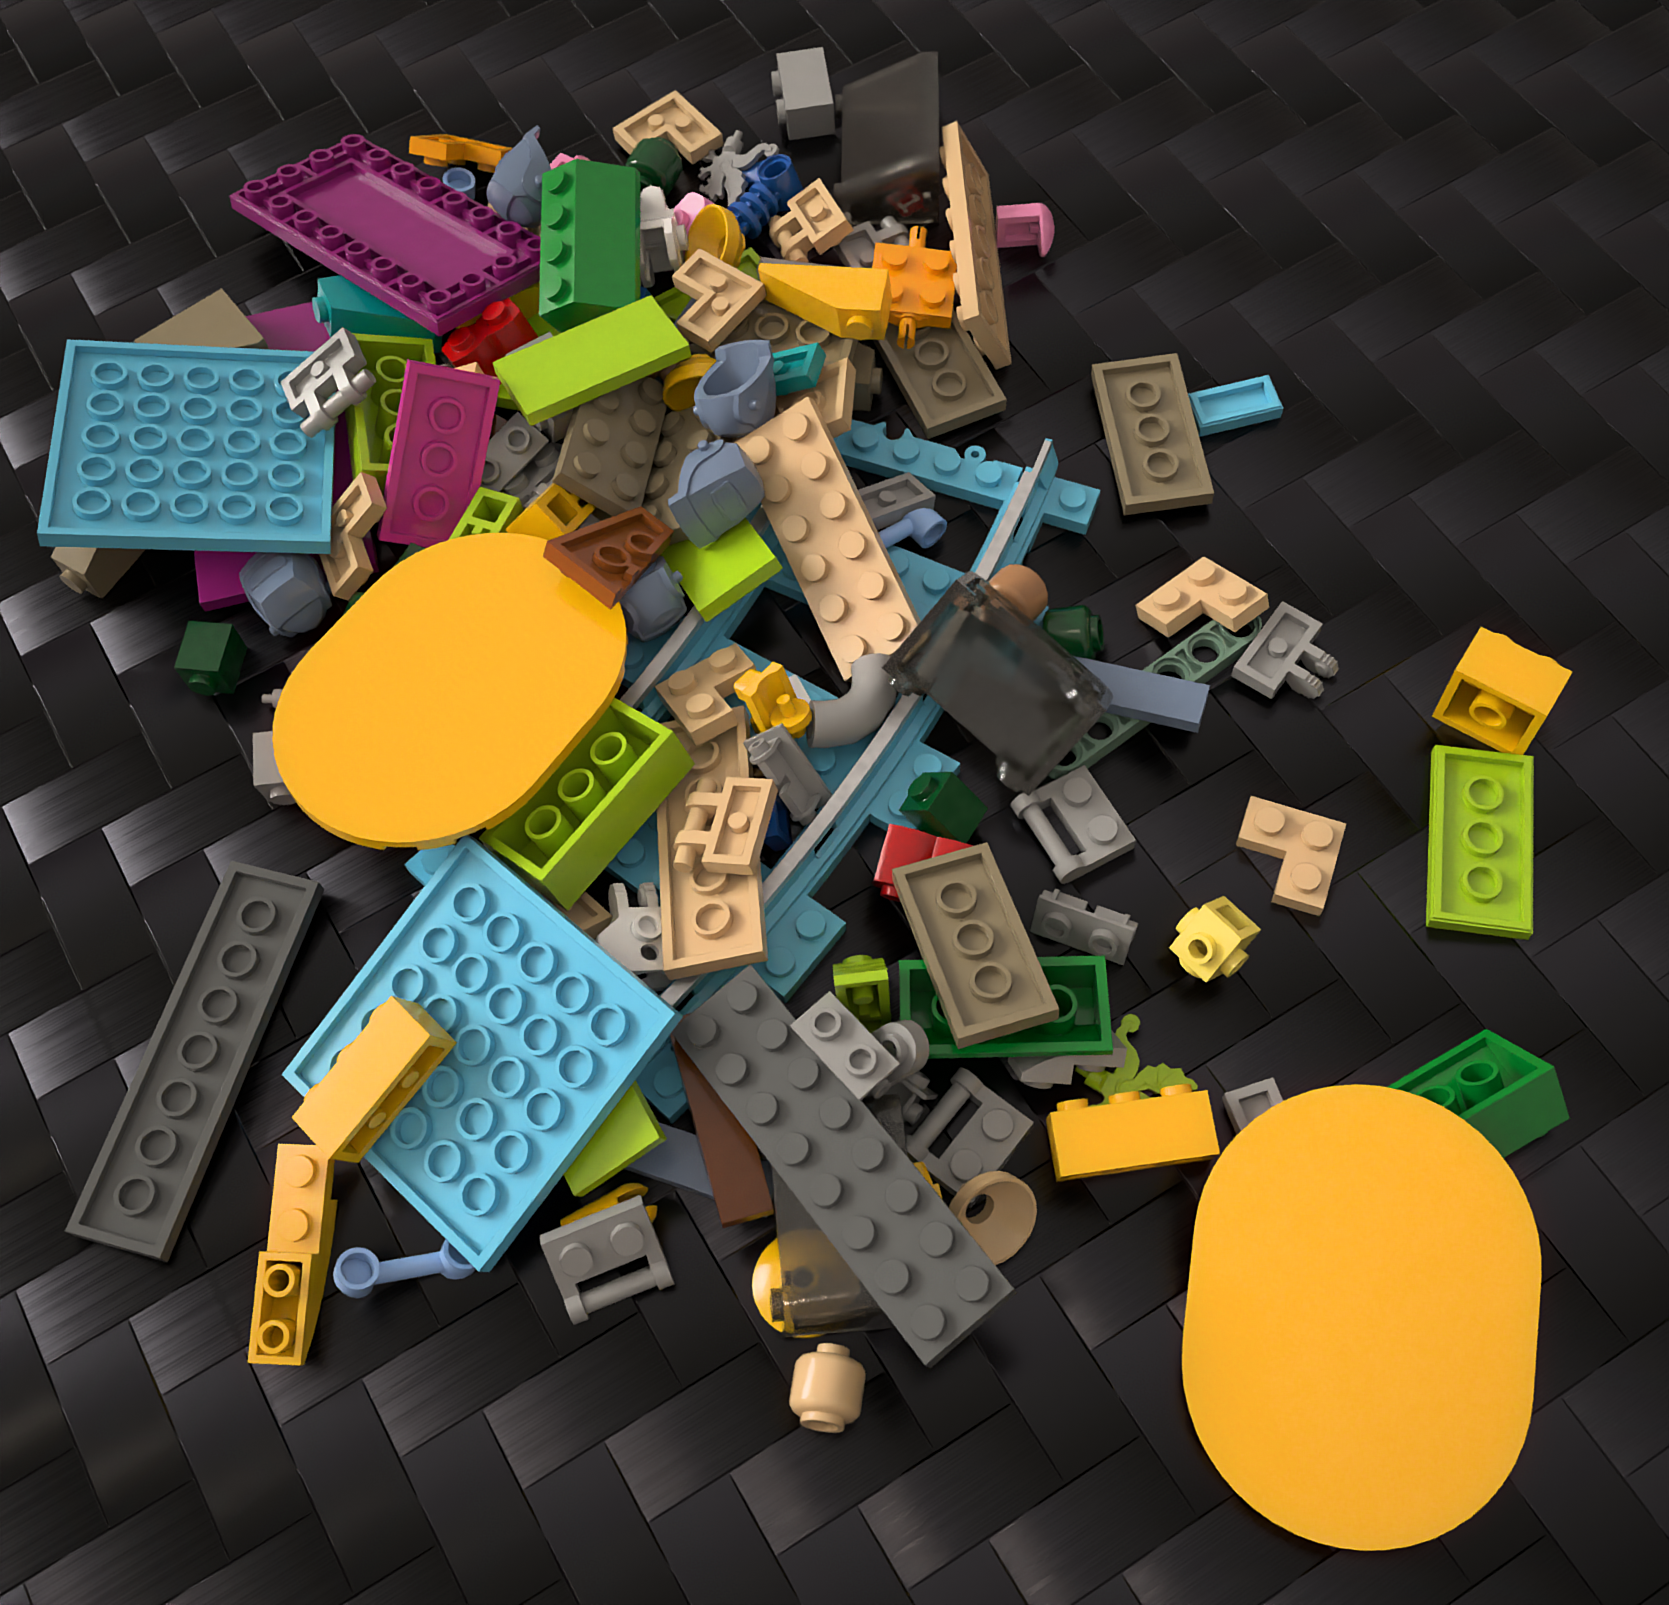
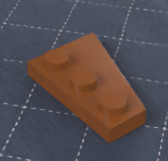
M640 506L547 541L543 557L557 567L563 575L571 578L611 610L666 550L674 530Z

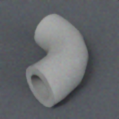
M881 653L861 656L851 665L852 685L847 694L833 700H810L809 706L813 715L812 720L806 726L808 747L829 748L855 744L881 727L896 703L898 666L897 661L893 657Z

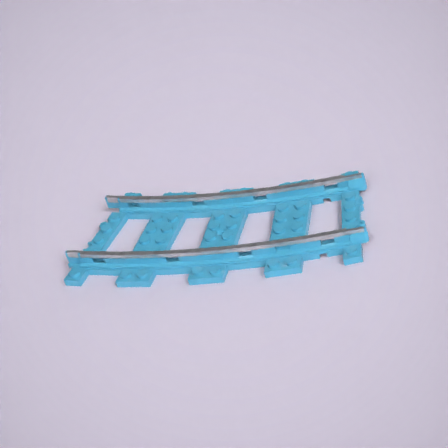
M852 419L851 430L833 438L846 466L888 478L909 472L929 490L995 508L999 512L968 574L895 545L886 548L929 637L913 647L924 652L896 697L895 706L877 731L855 744L829 748L808 747L806 732L801 738H794L833 795L824 806L817 810L818 815L804 827L772 869L761 862L768 961L751 965L784 1003H787L847 930L845 921L816 902L812 897L837 867L869 822L885 831L888 830L889 824L918 830L899 811L908 796V789L911 783L923 772H953L956 776L959 774L960 763L931 748L924 744L944 712L967 671L969 670L1011 687L1026 646L1032 647L1034 644L1035 626H1042L1043 616L1049 610V606L1045 607L1043 612L1027 629L1019 633L998 631L988 625L982 615L979 605V594L984 585L1000 569L1010 564L1022 565L1026 553L1029 554L1042 523L1084 535L1087 533L1099 502L1101 490L1054 477L1059 462L1052 439H1045L1034 467L1026 466L1023 473L1022 467L997 460L986 461V452L980 446L968 447L963 459L960 458L955 448L913 437L909 429H905L904 434L899 439L886 438L885 422L871 425ZM761 502L745 518L775 555L783 569L708 622L704 620L696 607L693 606L687 616L684 615L677 625L657 639L643 643L627 632L628 644L624 665L625 673L621 684L629 689L620 701L635 710L639 707L642 709V714L658 723L667 722L672 715L661 702L654 686L669 679L672 674L685 670L710 657L715 651L734 644L735 642L731 641L730 637L764 587L808 604ZM1022 517L1023 520L1014 537V531L1019 523L1020 518ZM737 644L754 663L757 671L763 672L772 663ZM785 669L788 677L795 675ZM797 676L811 700L826 701L838 699V697ZM934 677H936L937 681L935 682L934 686L932 687V689L930 690L929 694L923 702V695L925 691L931 684ZM736 692L723 698L730 708L744 705L749 715L750 736L758 735L751 726V713L745 701L740 700ZM656 809L604 870L624 883L636 894L639 890V884L653 882L658 904L661 907ZM830 828L834 829L832 834L828 837V839L825 841L822 847L815 854L814 848L819 844V842L826 835ZM451 844L434 849L420 850L405 863V866L425 886L455 846ZM748 965L674 979L659 996L673 1008H676L691 992L694 996L679 1013L682 1015L692 1013ZM668 1036L636 1078V1082L645 1099L672 1125L689 1107Z

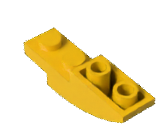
M278 1144L267 1251L259 1252L247 1363L300 1366L305 1364L325 1288L338 1201L331 1200L335 1160L329 1159L317 1145Z

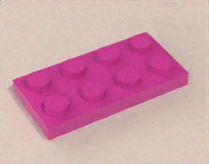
M407 359L383 495L387 509L379 520L377 537L380 541L410 545L412 542L421 547L428 548L449 540L481 485L500 386L499 378Z

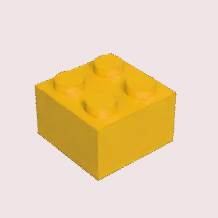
M1481 627L1456 667L1432 717L1502 753L1523 755L1548 716L1572 671L1560 666L1550 657L1538 655L1514 643L1503 634L1493 633Z

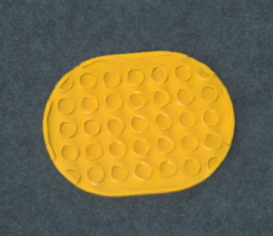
M515 533L468 535L435 544L401 561L376 581L298 663L281 692L273 721L272 742L279 773L291 796L314 822L328 832L352 843L385 850L386 846L417 847L418 851L455 844L458 838L474 833L484 827L487 830L495 827L517 812L540 790L612 703L624 677L628 644L627 628L620 602L618 601L610 610L571 578L563 575L557 567L543 557L546 543L549 540L535 536Z
M1358 1084L1331 1086L1291 1097L1255 1118L1226 1147L1208 1177L1200 1198L1194 1226L1182 1340V1374L1187 1405L1197 1435L1206 1453L1223 1478L1255 1510L1273 1523L1296 1535L1337 1548L1362 1551L1390 1550L1431 1540L1454 1529L1480 1510L1503 1485L1517 1461L1525 1442L1533 1404L1541 1292V1251L1533 1213L1521 1185L1499 1152L1481 1133L1448 1109L1428 1099L1402 1090Z

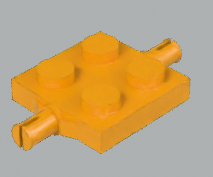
M918 226L910 229L909 246L875 242L872 268L889 270L892 304L888 322L899 326L897 345L903 349L905 335H908L907 349L914 347L916 328L931 326L950 329L955 290L953 274L957 271V264L952 257L951 251L925 248L927 230L922 226L919 239H917Z

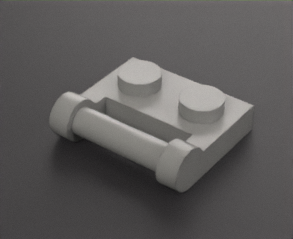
M1085 765L1037 790L1023 792L1011 803V808L1017 817L1026 820L1055 864L1053 872L1062 884L1081 877L1135 847L1136 839ZM1051 806L1081 851V854L1071 855L1042 809Z
M962 1067L950 1079L952 1083L951 1088L912 1136L906 1134L898 1144L912 1163L924 1162L930 1177L954 1196L959 1188L972 1178L986 1172L1000 1171L1034 1126L1032 1120L983 1085L973 1073ZM970 1099L979 1106V1109L938 1159L928 1151V1148L966 1100ZM982 1194L974 1197L969 1202L968 1207L972 1208Z
M641 1195L539 1235L541 1247L562 1294L573 1325L590 1319L589 1313L642 1291L655 1286L662 1290L675 1284ZM646 1255L649 1266L581 1293L577 1283Z

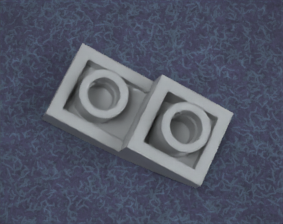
M1112 1031V1055L1009 1057L1008 1063L1021 1082L1030 1087L1047 1089L1051 1088L1053 1083L1071 1084L1074 1065L1090 1072H1102L1106 1067L1124 1068L1127 1048Z

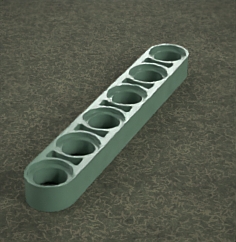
M1258 615L1247 623L1252 633L1246 637L1233 636L1225 626L1213 619L1142 671L1156 674L1171 671L1180 675L1183 680L1205 684L1241 658L1261 631V618ZM1201 646L1210 647L1217 653L1218 658L1212 662H1200L1193 656L1192 651ZM1088 709L1044 742L1041 756L1042 768L1048 776L1055 780L1083 765L1088 769L1151 722ZM1094 722H1101L1111 728L1112 734L1106 739L1097 740L1087 734L1086 728ZM1058 748H1066L1075 754L1076 760L1068 766H1059L1052 762L1049 756Z

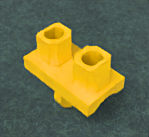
M772 662L763 672L749 669L735 682L733 688L738 698L745 701L751 713L750 723L755 733L760 734L783 723L793 739L804 736L806 726L812 720L813 714L808 702L797 698L783 665Z

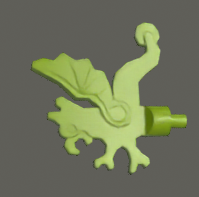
M1133 1014L1124 1016L1121 1020V1026L1115 1032V1035L1127 1048L1124 1068L1116 1067L1113 1074L1106 1070L1090 1072L1078 1067L1074 1070L1086 1077L1085 1085L1101 1093L1104 1097L1102 1103L1090 1105L1089 1107L1109 1104L1108 1096L1118 1093L1139 1091L1141 1099L1155 1097H1149L1141 1091L1149 1090L1157 1095L1160 1094L1161 1088L1180 1084H1191L1192 1091H1196L1198 1085L1193 1079L1184 1076L1182 1068L1171 1069L1163 1062L1157 1067L1148 1065L1135 1077L1140 1060L1136 1050L1126 1037L1127 1032L1134 1033L1140 1025L1139 1018Z

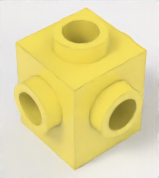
M1222 896L1204 904L1200 910L1195 907L1189 911L1176 926V930L1180 935L1171 944L1169 949L1179 957L1181 966L1188 973L1197 978H1202L1205 982L1222 974L1229 978L1249 958V955L1244 950L1261 929L1225 896Z

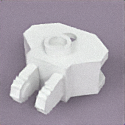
M651 185L642 189V193H640V277L644 288L653 287L655 284V272L674 270L675 273L685 263L683 251L689 250L685 224L678 225L674 210L668 209L663 190L660 187Z
M653 882L639 884L637 893L639 907H629L624 883L610 884L608 900L612 920L610 925L597 935L595 941L635 975L646 973V978L641 980L653 991H664L673 980H669L663 971L661 907L658 904L655 885Z

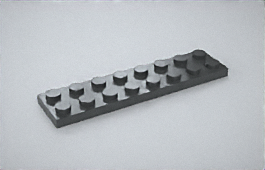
M230 861L65 1232L75 1237L168 1262L325 890L318 881Z
M750 964L681 1021L671 1033L925 1366L931 1368L1018 1292L863 1101H859L791 1029L790 1025L796 1019Z

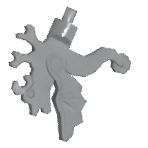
M736 130L734 136L727 137L720 156H716V153L710 150L708 151L709 155L703 158L706 163L712 162L709 167L700 168L701 173L698 177L701 180H704L710 174L711 177L707 179L708 185L704 187L701 184L699 190L710 197V201L715 203L718 197L720 199L725 197V187L728 196V207L733 202H740V197L745 193L748 185L745 180L746 176L742 171L753 166L763 154L768 158L777 155L779 148L776 144H758L747 154L742 155L740 152L743 148V143L740 140L743 133Z

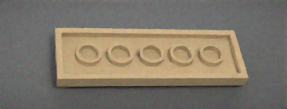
M956 121L942 127L944 146L939 148L942 163L947 170V176L943 178V186L951 208L946 209V216L954 234V240L949 242V246L958 271L953 274V282L961 298V306H958L956 309L957 317L962 329L965 332L970 330L975 346L980 355H986L995 369H999L1012 363L989 174Z
M807 396L735 442L747 453L761 476L765 491V497L761 500V504L844 681L852 682L851 665L861 656L881 653L895 658L928 639L929 637L815 400Z
M744 705L731 708L738 725L697 747L676 720L660 723L675 733L695 763L692 769L657 808L663 971L669 980L768 961L760 857L755 875L707 872L701 862L703 854L695 859L693 869L689 873L680 872L673 867L676 851L673 848L678 831L684 829L688 816L685 812V806L689 794L695 792L698 780L709 778L717 783L715 793H722L726 776L754 778L753 764L749 760L751 754L743 744L745 740L751 738L749 715ZM715 816L707 820L704 831L711 830Z

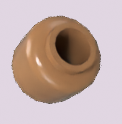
M1010 564L1000 569L984 585L979 594V605L985 621L992 628L1006 633H1019L1027 629L1048 604V591L1044 581L1031 568L1020 564Z

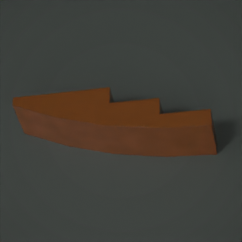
M691 1013L683 1015V1018L680 1020V1022L683 1021ZM670 1033L669 1038L679 1068L682 1087L722 1228L774 1214L756 1143L672 1033Z

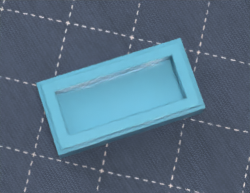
M1269 375L1188 394L1199 437L1281 418L1283 406Z

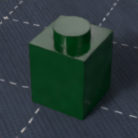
M189 621L174 669L188 688L195 693L206 696L214 695L216 692L234 694L248 647L232 624Z
M923 772L911 783L908 789V796L899 811L919 831L967 844L988 807L953 772Z

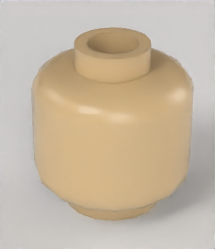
M822 1343L817 1346V1352L803 1354L796 1361L789 1403L793 1412L801 1417L800 1424L802 1426L820 1432L838 1433L844 1431L845 1424L854 1422L860 1416L866 1374L862 1364L849 1357L850 1350L837 1344Z

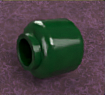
M660 137L644 138L639 141L625 164L626 167L636 168L640 172V193H642V189L651 185L660 187L665 197L670 194L683 168L682 160L676 147L670 141Z
M1086 605L1049 609L1043 616L1042 626H1035L1034 628L1035 648L1044 649L1051 656L1082 657L1095 660L1097 652L1104 650V631L1100 615H1093L1090 608Z

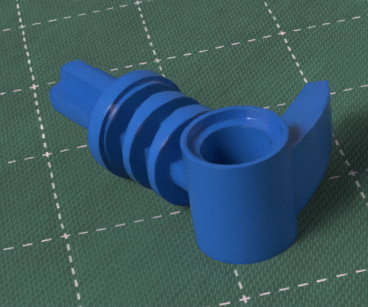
M785 154L773 155L764 161L756 162L749 169L742 171L746 176L745 180L748 183L746 188H749V192L744 193L740 197V202L731 203L727 209L735 215L744 237L746 236L750 239L757 238L762 232L761 226H765L770 221V217L775 216L779 211L789 210L790 208L786 202L803 190L792 161Z

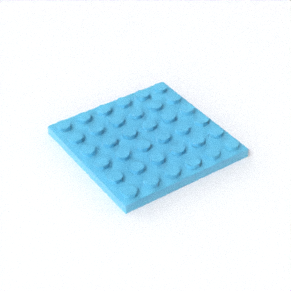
M67 339L37 529L40 546L331 554L335 425L328 431L322 429L313 438L308 437L302 431L300 424L310 414L302 418L293 412L281 385V381L314 352ZM337 390L331 396H329L328 399H330L335 393H337Z
M466 835L459 840L282 1075L305 1097L307 1092L314 1085L320 1083L336 1064L337 1057L342 1049L354 1042L368 1025L373 1011L386 1002L390 996L419 1003L457 1043L364 1157L479 1272H490L680 1022L683 1015L476 838Z

